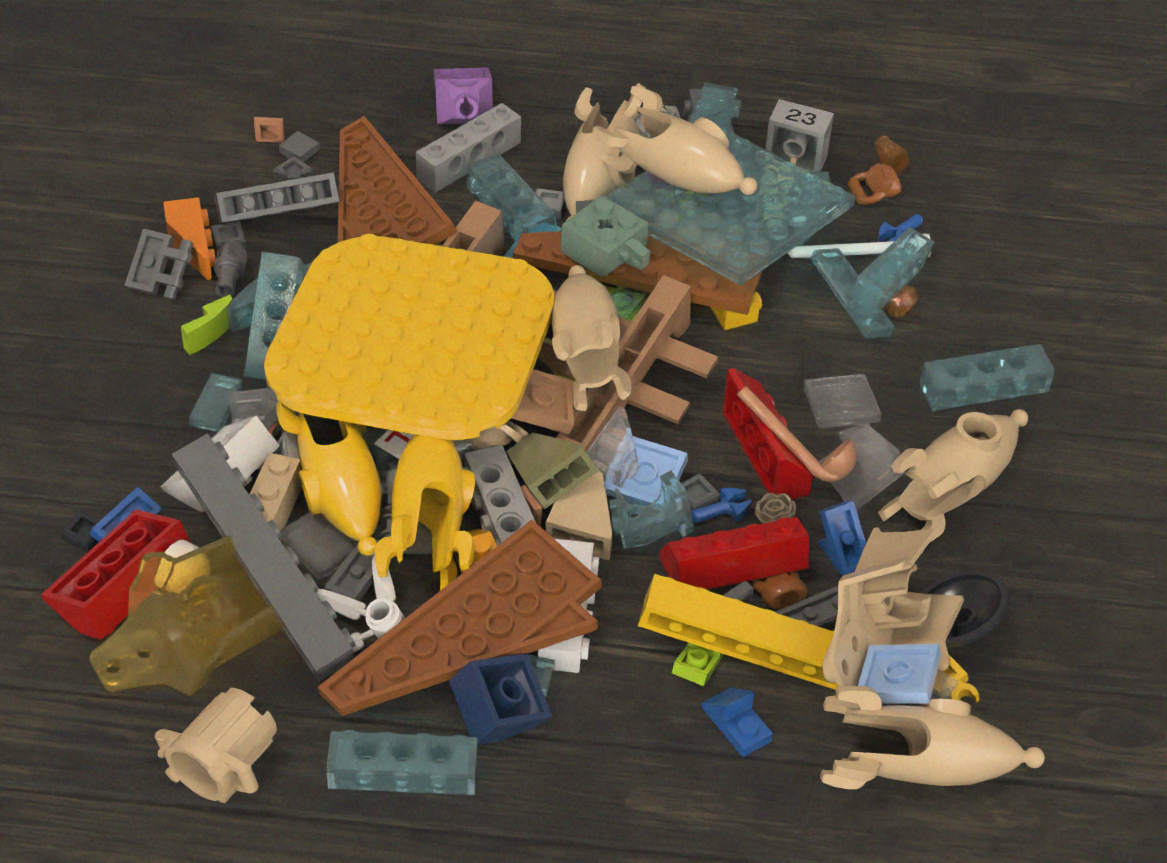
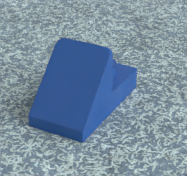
M846 500L819 511L826 537L818 540V544L841 575H846L856 570L866 545L855 503L852 500Z
M729 688L702 702L701 707L739 754L745 757L772 742L773 733L752 709L754 693L750 690Z

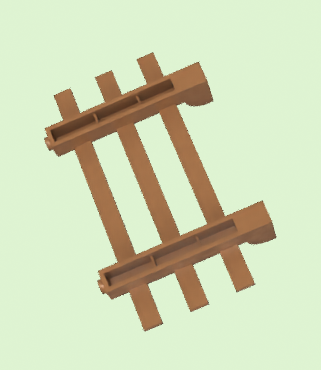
M475 201L456 226L457 232L449 236L443 245L436 244L437 246L501 256L506 250L502 211ZM663 275L633 321L619 317L620 339L617 366L629 375L632 386L631 394L623 401L618 396L613 380L600 387L588 388L586 391V411L574 409V426L571 432L566 434L555 431L558 433L557 439L581 444L591 459L597 450L616 458L627 435L612 429V426L627 403L679 424L688 410L690 402L641 381L656 358L705 378H708L718 362V356L670 337H681L690 325V285ZM543 342L538 358L554 373L575 381L566 359L563 361L557 358L553 345Z

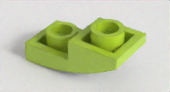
M231 295L202 306L204 316L181 326L183 346L189 355L210 345L231 327L235 321L234 304Z
M688 642L685 649L674 662L672 674L704 686L714 672L723 653Z

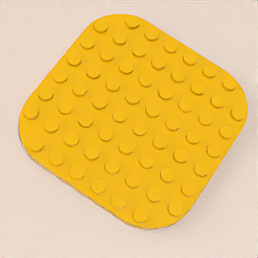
M365 234L361 237L341 241L321 251L309 267L267 351L264 361L266 382L268 388L270 387L276 394L279 402L303 414L421 436H432L445 440H464L479 437L480 432L493 426L496 429L503 426L517 411L551 323L554 291L546 276L522 259L376 236L374 234Z

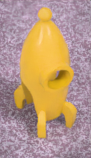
M278 401L276 412L279 424L283 428L282 434L287 431L297 435L298 455L303 469L299 471V476L311 515L323 514L337 530L349 538L359 541L358 550L362 555H373L377 541L372 535L379 521L382 489L378 470L364 440L367 433L366 426L339 421V427L344 440L331 445H319L314 442L303 413H299L297 416L292 409Z
M414 434L402 451L393 481L391 537L382 538L375 546V565L379 578L388 576L390 560L393 557L397 556L400 563L403 559V551H406L408 547L414 544L418 522L431 530L433 573L440 571V591L457 578V566L452 557L454 551L459 553L461 571H466L472 566L475 551L472 536L466 531L459 530L462 515L469 507L473 496L475 474L462 468L461 459L453 440Z

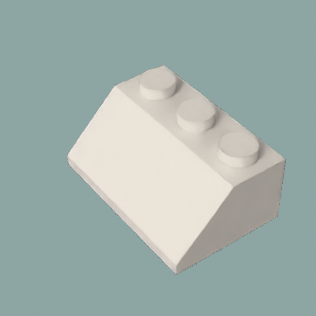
M257 416L224 426L211 438L214 444L218 441L221 442L229 456V459L226 460L231 469L237 467L240 470L247 484L252 480L251 474L256 469L260 470L268 453H273L280 446ZM178 470L160 486L164 492L197 511H204Z

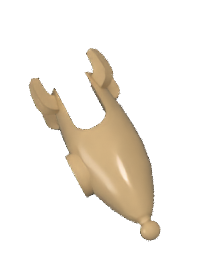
M637 83V85L635 86L645 88L639 83ZM586 87L581 93L575 106V115L584 122L569 151L563 175L564 198L571 217L576 214V201L594 200L601 195L607 198H614L619 188H628L634 182L635 170L628 174L619 172L602 160L605 153L615 157H621L623 153L617 147L608 146L592 136L593 126H600L611 132H615V128H619L651 139L653 135L645 131L644 123H639L636 106L640 107L642 100L632 94L629 101H623L609 125L607 118L600 114L599 103L597 102L594 107L590 105V97L593 90Z
M632 86L630 93L642 100L643 107L636 106V108L642 114L641 122L644 123L645 131L655 136L654 138H646L619 128H615V132H611L600 126H593V137L608 146L617 147L623 153L621 157L605 153L602 158L607 165L619 172L631 173L639 165L647 172L673 186L697 193H725L740 188L743 194L751 195L757 190V182L754 178H744L742 168L728 149L729 141L725 133L715 123L703 117L691 123L676 116L659 112L662 107V98L653 91Z
M575 265L569 270V278L560 286L554 298L551 316L554 336L552 344L557 358L563 361L566 359L575 378L573 385V405L575 409L586 411V387H600L613 380L618 396L624 401L631 394L632 386L629 375L617 366L620 325L615 303L606 287L593 277L586 275V271L582 266Z
M1021 409L1013 411L1010 417L1006 415H987L979 412L966 413L957 420L956 426L945 431L925 450L918 448L906 449L896 458L891 467L894 473H902L910 468L905 475L913 480L900 496L894 498L878 512L883 522L903 507L911 516L926 521L925 526L921 530H935L936 534L931 541L939 537L944 532L946 525L944 513L980 494L1007 467L1017 446L1019 428L1027 424L1028 414Z
M866 686L837 687L836 696L826 697L823 704L824 711L845 714L843 723L897 731L905 737L909 746V756L851 752L848 759L835 760L833 770H822L820 775L823 783L834 787L850 790L858 789L866 781H870L876 776L937 786L972 785L1011 772L1020 766L1021 763H1026L1031 768H1039L1045 760L1044 753L1040 748L1030 747L1025 751L1012 737L978 717L972 716L971 705L963 701L930 699V703H920L919 706H882V700L874 689Z

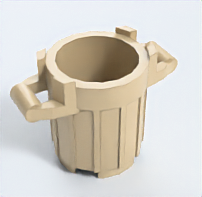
M230 688L226 693L221 692L183 733L167 729H161L156 732L155 739L160 748L158 750V757H165L170 766L165 773L172 781L177 783L180 780L193 792L213 801L220 800L219 802L226 803L236 791L249 794L254 793L259 785L251 766L273 742L272 737L276 734L277 727L272 715L267 710L262 716L250 704L254 697L243 690Z

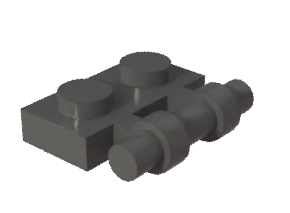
M143 229L124 286L128 289L157 295L160 284L165 285L166 290L163 297L175 301L178 290L183 288L184 280L182 278L186 265L191 263L193 255L190 253L194 243L182 239L179 249L172 248L175 239L171 235ZM168 259L175 260L170 275L164 274Z

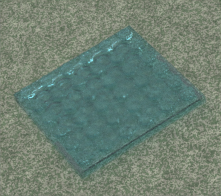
M722 127L719 128L725 133L729 141L728 149L742 168L744 178L751 177L756 180L757 190L755 193L745 195L740 191V188L725 193H697L673 186L644 171L605 196L648 222V235L739 285L744 284L855 204V195Z

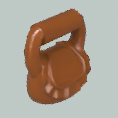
M877 163L869 171L858 173L850 178L847 184L857 203L862 205L873 204L885 197H893L901 192L898 176L893 167L888 164ZM859 181H866V184L872 191V196L867 197Z
M797 571L750 580L751 586L761 594L764 605L775 610L783 609L804 600L808 593L807 586L800 579Z

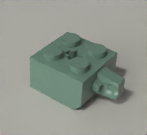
M601 195L562 224L561 252L600 277L608 275L624 262L642 270L650 262V250L645 247L647 245L649 223Z

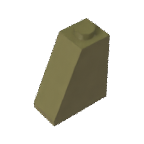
M533 432L506 451L523 480L544 509L599 471L581 444Z

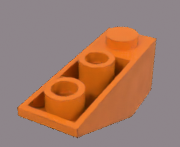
M199 197L163 202L168 235L175 239L172 247L179 249L182 239L193 242L190 253L193 257L190 264L207 280H212L211 267H215L216 259L214 249H208V247L213 246L210 228L204 229V227L209 226L207 209H201Z

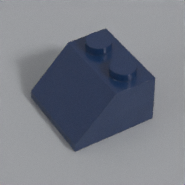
M527 653L470 661L449 680L474 746L503 741L553 718Z

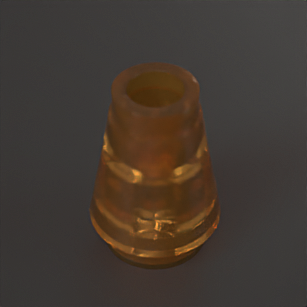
M881 136L876 139L874 147L881 163L891 165L896 173L903 171L909 163L907 150L887 136Z

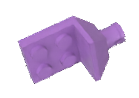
M489 67L434 69L437 124H466L493 108L492 77Z

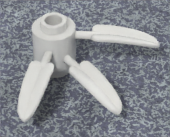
M375 554L372 558V572L377 599L369 604L367 610L364 603L324 589H318L319 591L316 592L321 602L327 600L333 610L341 615L354 620H358L361 615L366 616V623L370 630L362 634L358 632L351 634L356 644L352 648L353 653L363 648V640L373 635L377 639L381 638L406 618L397 604L393 602L396 599L389 569L387 577L379 578Z

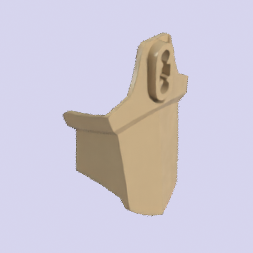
M879 527L873 528L855 572L843 575L839 580L836 625L833 639L823 660V673L829 683L837 682L839 687L856 686L860 680L869 645L939 644L941 658L937 672L947 669L949 666V655L945 641L964 602L963 596L908 592L909 577L911 573L917 570V566L914 563L935 536L934 529L908 532H881Z

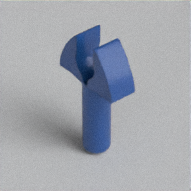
M915 214L897 227H892L885 221L880 227L877 242H883L887 238H889L887 242L908 241V237L905 235L923 223V218L919 214Z
M722 488L720 491L721 501L691 511V519L694 523H699L723 514H729L737 523L749 512L752 499L742 503H734L745 500L746 490Z

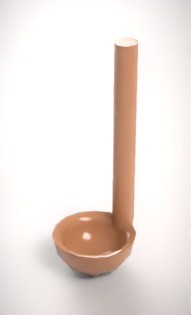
M747 386L737 393L741 400L815 477L821 481L834 482L843 479L851 473L858 460L857 447L851 438L841 444L820 463Z

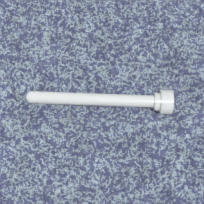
M916 234L909 241L793 246L788 250V255L791 258L910 252L911 255H916L917 258H924L931 255V240L929 234Z

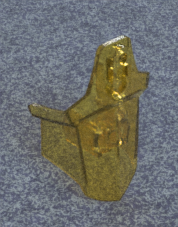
M229 535L176 558L164 552L145 554L141 559L138 574L131 587H129L128 619L112 636L91 652L90 663L102 685L109 692L147 685L166 684L191 697L205 685L215 667L283 629L275 618L273 606H267L241 567L235 554L233 540ZM146 651L150 653L151 656L147 658H142L138 654L140 652ZM111 666L116 668L120 667L119 671L116 673H109L106 671V669Z

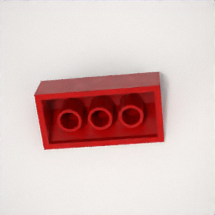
M735 368L728 369L722 413L767 493L776 495L785 493L790 499L809 495L812 480H814L815 476L741 400L737 393L747 386L788 429L785 418L779 416L775 409L772 396L765 392L761 383Z
M136 509L45 590L41 597L79 633L102 640L105 636L111 634L123 619L136 611L139 604L152 592L162 586L157 580V567L162 555L169 546L179 540H185L190 543L191 541L180 520Z
M797 517L781 518L778 521L751 524L743 528L717 531L713 534L686 537L678 541L668 542L659 551V559L670 578L697 588L711 589L808 569L809 534Z

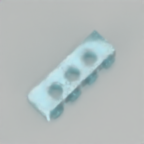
M499 153L468 165L469 177L467 178V186L470 192L476 194L483 204L502 211L503 225L507 228L514 241H518L522 233L557 231L556 215Z
M909 227L858 276L846 303L855 308L860 314L873 319L922 270L935 242Z
M262 252L244 370L245 377L266 379L264 361L269 347L264 343L273 341L295 297V288H299L302 283L303 270L298 269L299 257ZM281 287L285 291L277 292L274 291L272 288ZM276 314L280 316L281 319L274 320L271 319L268 315Z
M1037 344L925 362L919 385L931 410L935 411L1049 392L1055 370L1042 345Z
M354 730L343 732L331 731L326 767L328 789L475 795L477 737H467L464 735L431 736L426 733L416 735L394 734L392 732L360 733Z

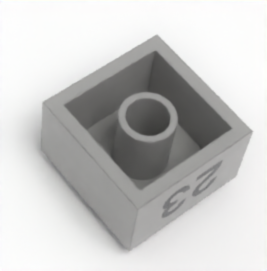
M779 99L769 119L764 164H767L768 154H774L773 164L789 166L791 157L797 158L795 172L818 177L828 155L834 113Z

